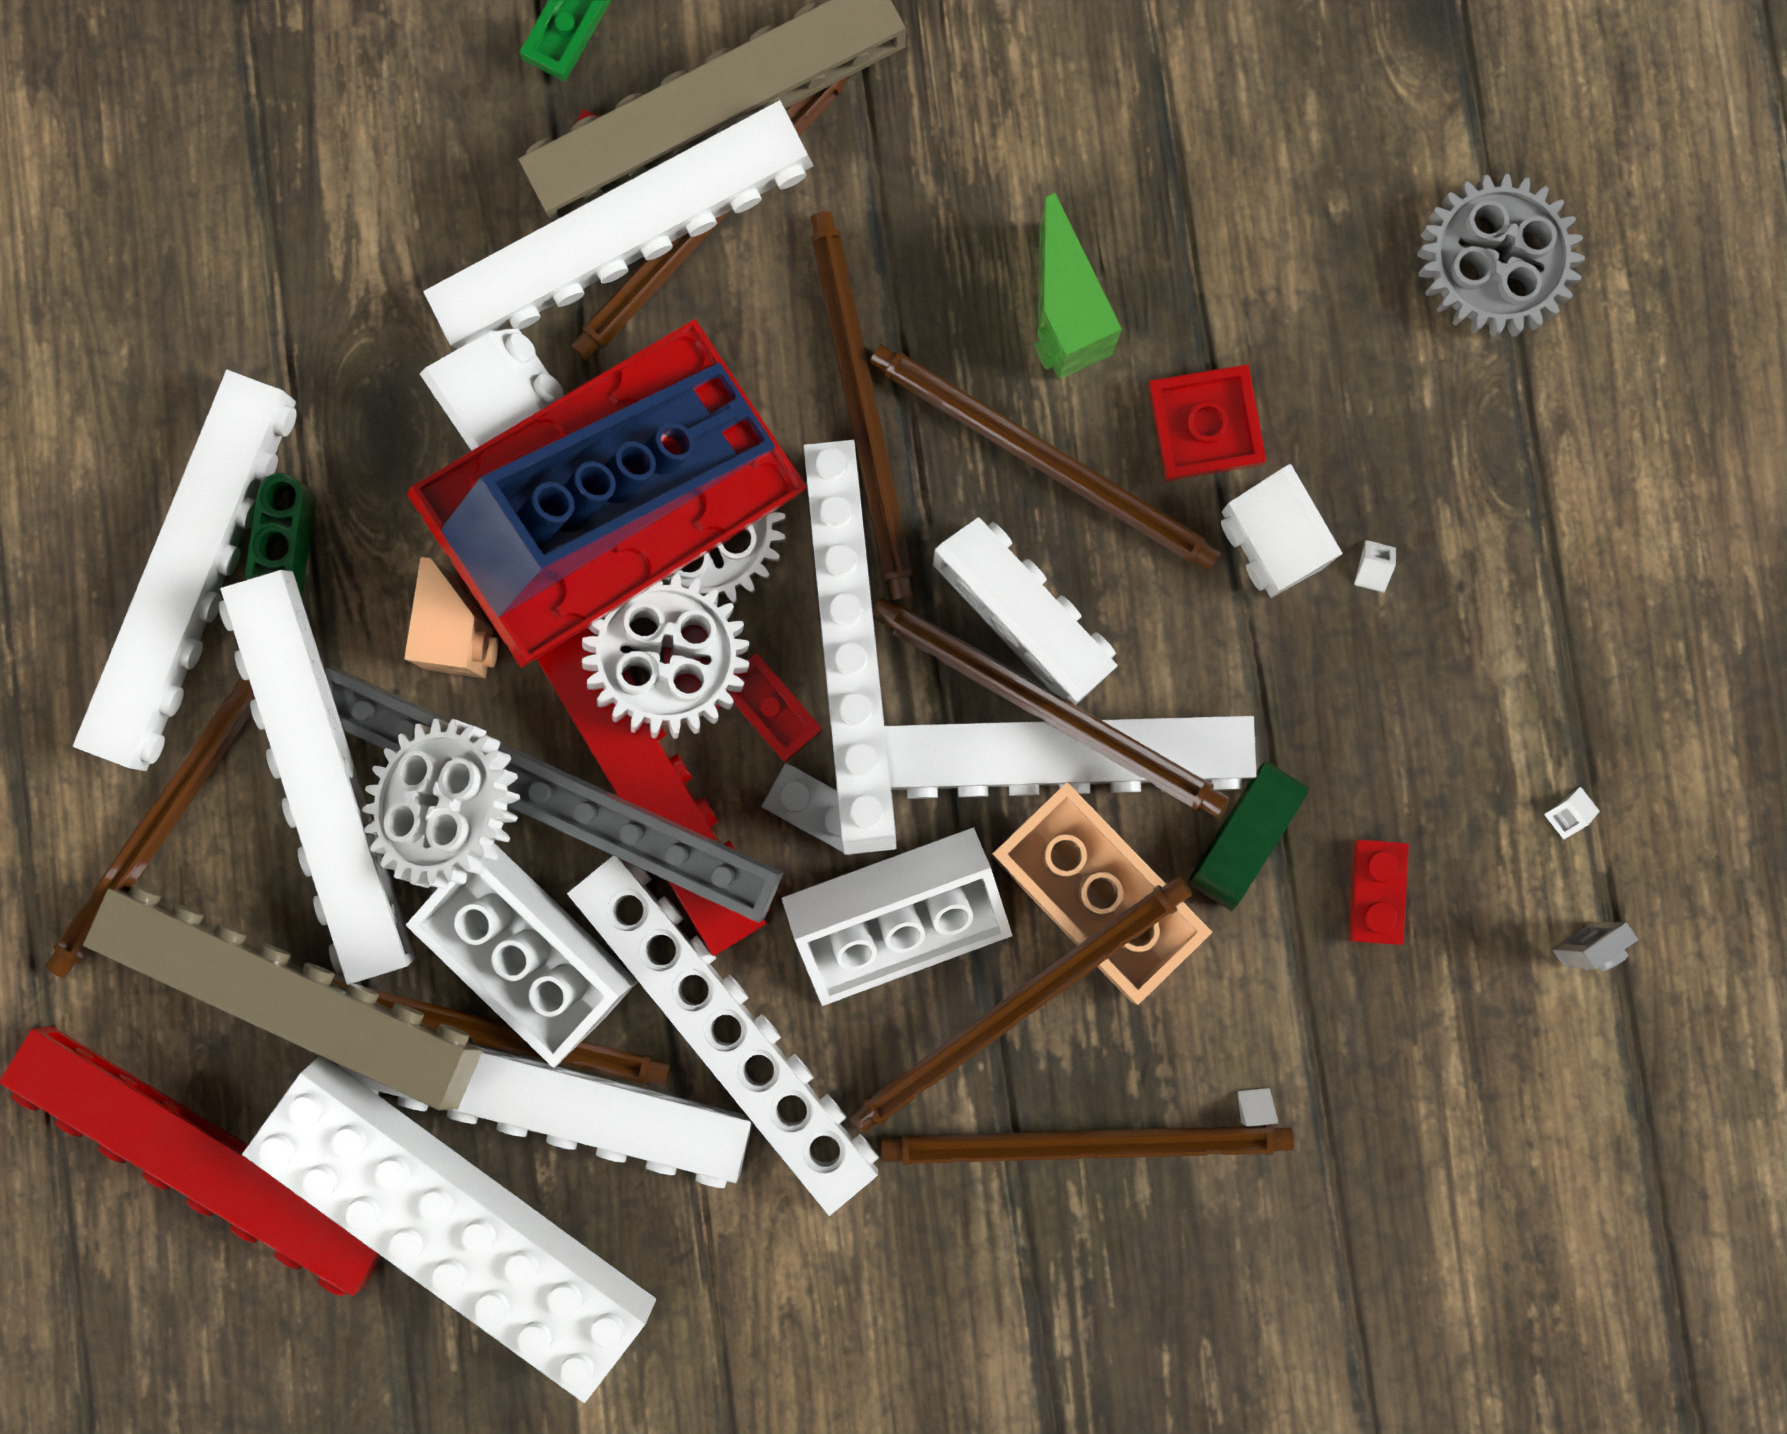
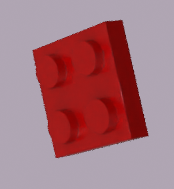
M1248 364L1149 381L1148 391L1165 482L1263 466L1267 462Z

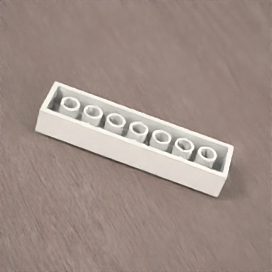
M319 1056L299 1074L242 1154L583 1403L588 1400L645 1326L655 1304V1297L325 1057Z

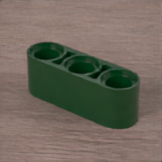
M274 473L266 477L259 486L244 581L279 570L293 571L302 599L316 500L313 492L306 485L289 474ZM288 489H295V503L291 508L279 511L278 499L280 495ZM281 538H287L289 542L287 554L283 558L273 561L270 552L272 545Z
M1265 760L1257 769L1256 778L1249 781L1188 880V884L1229 911H1233L1250 888L1308 794L1309 787Z

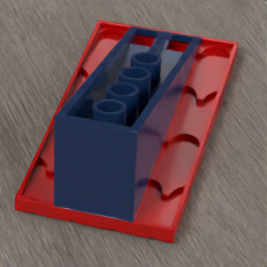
M693 319L416 483L409 489L407 496L418 513H421L422 519L446 555L450 557L453 566L475 599L479 601L488 619L504 643L508 645V649L522 668L646 592L650 587L725 543L734 535L781 508L787 502L799 496L808 487L697 320Z

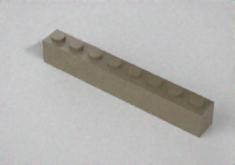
M829 0L822 5L818 2L808 4L794 15V19L778 27L768 25L759 29L750 37L749 42L733 50L731 48H722L712 53L705 60V64L688 73L685 70L674 72L661 82L660 87L644 95L635 93L625 97L616 105L615 110L599 118L597 116H589L578 121L571 128L570 133L554 141L553 139H543L528 148L526 155L518 158L552 223L779 100L786 109L905 48L906 27L891 0Z
M132 885L129 891L108 888L85 939L84 947L437 1110L459 1108L483 1052L482 1049L467 1043L470 1036L468 1033L446 1024H440L437 1030L422 1023L424 1014L420 1011L395 1003L392 1009L376 1002L379 997L377 992L355 983H349L348 988L342 987L332 982L335 976L333 972L317 965L305 963L304 967L300 968L289 963L288 960L291 954L278 947L261 943L258 949L245 943L247 934L236 928L218 923L214 929L201 923L204 914L179 904H174L173 909L159 904L161 895L152 890L137 885Z

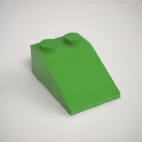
M1053 193L1045 198L1039 227L1037 327L1039 340L1034 342V346L1043 367L1046 370L1053 367L1058 380L1111 356L1122 328L1056 193Z

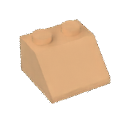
M421 557L404 659L427 671L486 679L487 668L495 666L498 655V638L492 637L493 628L452 573L433 559Z

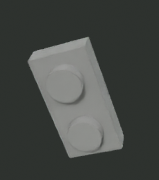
M785 763L761 807L844 853L838 791Z
M1592 922L1552 950L1564 967L1584 968L1585 970L1599 968L1601 972H1604L1624 961L1628 957L1625 949L1639 939L1627 922Z

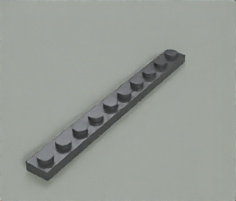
M326 667L325 669L326 678L343 730L383 749L388 748L398 752L401 749L398 735L402 733L415 738L414 730L415 725L418 723L431 728L433 719H440L448 723L451 721V719L337 667ZM500 743L497 751L508 754L511 757L504 770L518 775V778L507 786V791L520 795V799L507 804L508 807L758 923L765 919L783 875L782 871ZM469 777V779H468V781H467V783H466V787L468 786V783H469V781H470V777Z

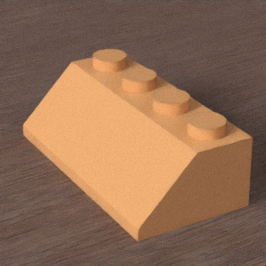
M1068 782L990 855L1077 946L1153 892V888L1158 885L1162 887L1166 885ZM1184 902L1176 906L1178 911L1167 915L1097 966L1132 1003L1139 1005L1213 933Z

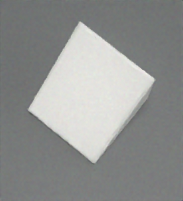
M1365 540L1354 585L1384 593L1396 566V548Z
M1580 786L1544 815L1561 837L1566 839L1588 826L1600 811Z
M1270 1088L1238 1091L1240 1119L1243 1125L1256 1126L1278 1123Z

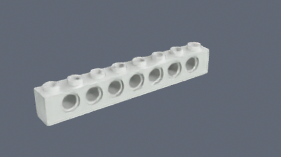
M613 855L567 894L830 1216L878 1176V1169L873 1163L879 1159V1156L861 1134L853 1139L845 1130L841 1122L846 1119V1116L828 1094L820 1099L808 1084L814 1077L799 1057L793 1054L788 1059L775 1044L781 1036L763 1014L755 1019L743 1005V1002L749 997L738 982L730 974L722 979L710 964L716 959V956L711 954L705 942L698 935L690 940L678 925L684 917L665 895L660 900L654 896L646 886L652 880L648 872ZM629 895L637 897L642 902L644 909L642 918L634 925L624 923L618 914L620 902ZM659 935L670 937L676 946L674 959L666 965L657 963L650 954L651 942ZM689 975H699L708 984V996L700 1004H693L683 996L682 984ZM731 1015L739 1021L741 1035L736 1042L724 1043L716 1037L714 1024L719 1016ZM754 1055H763L769 1058L774 1066L773 1078L764 1083L753 1081L746 1071L748 1059ZM788 1095L800 1097L807 1106L806 1117L799 1122L784 1120L778 1110L779 1101L783 1097ZM819 1136L834 1138L840 1147L839 1156L831 1162L817 1160L811 1152L812 1141Z

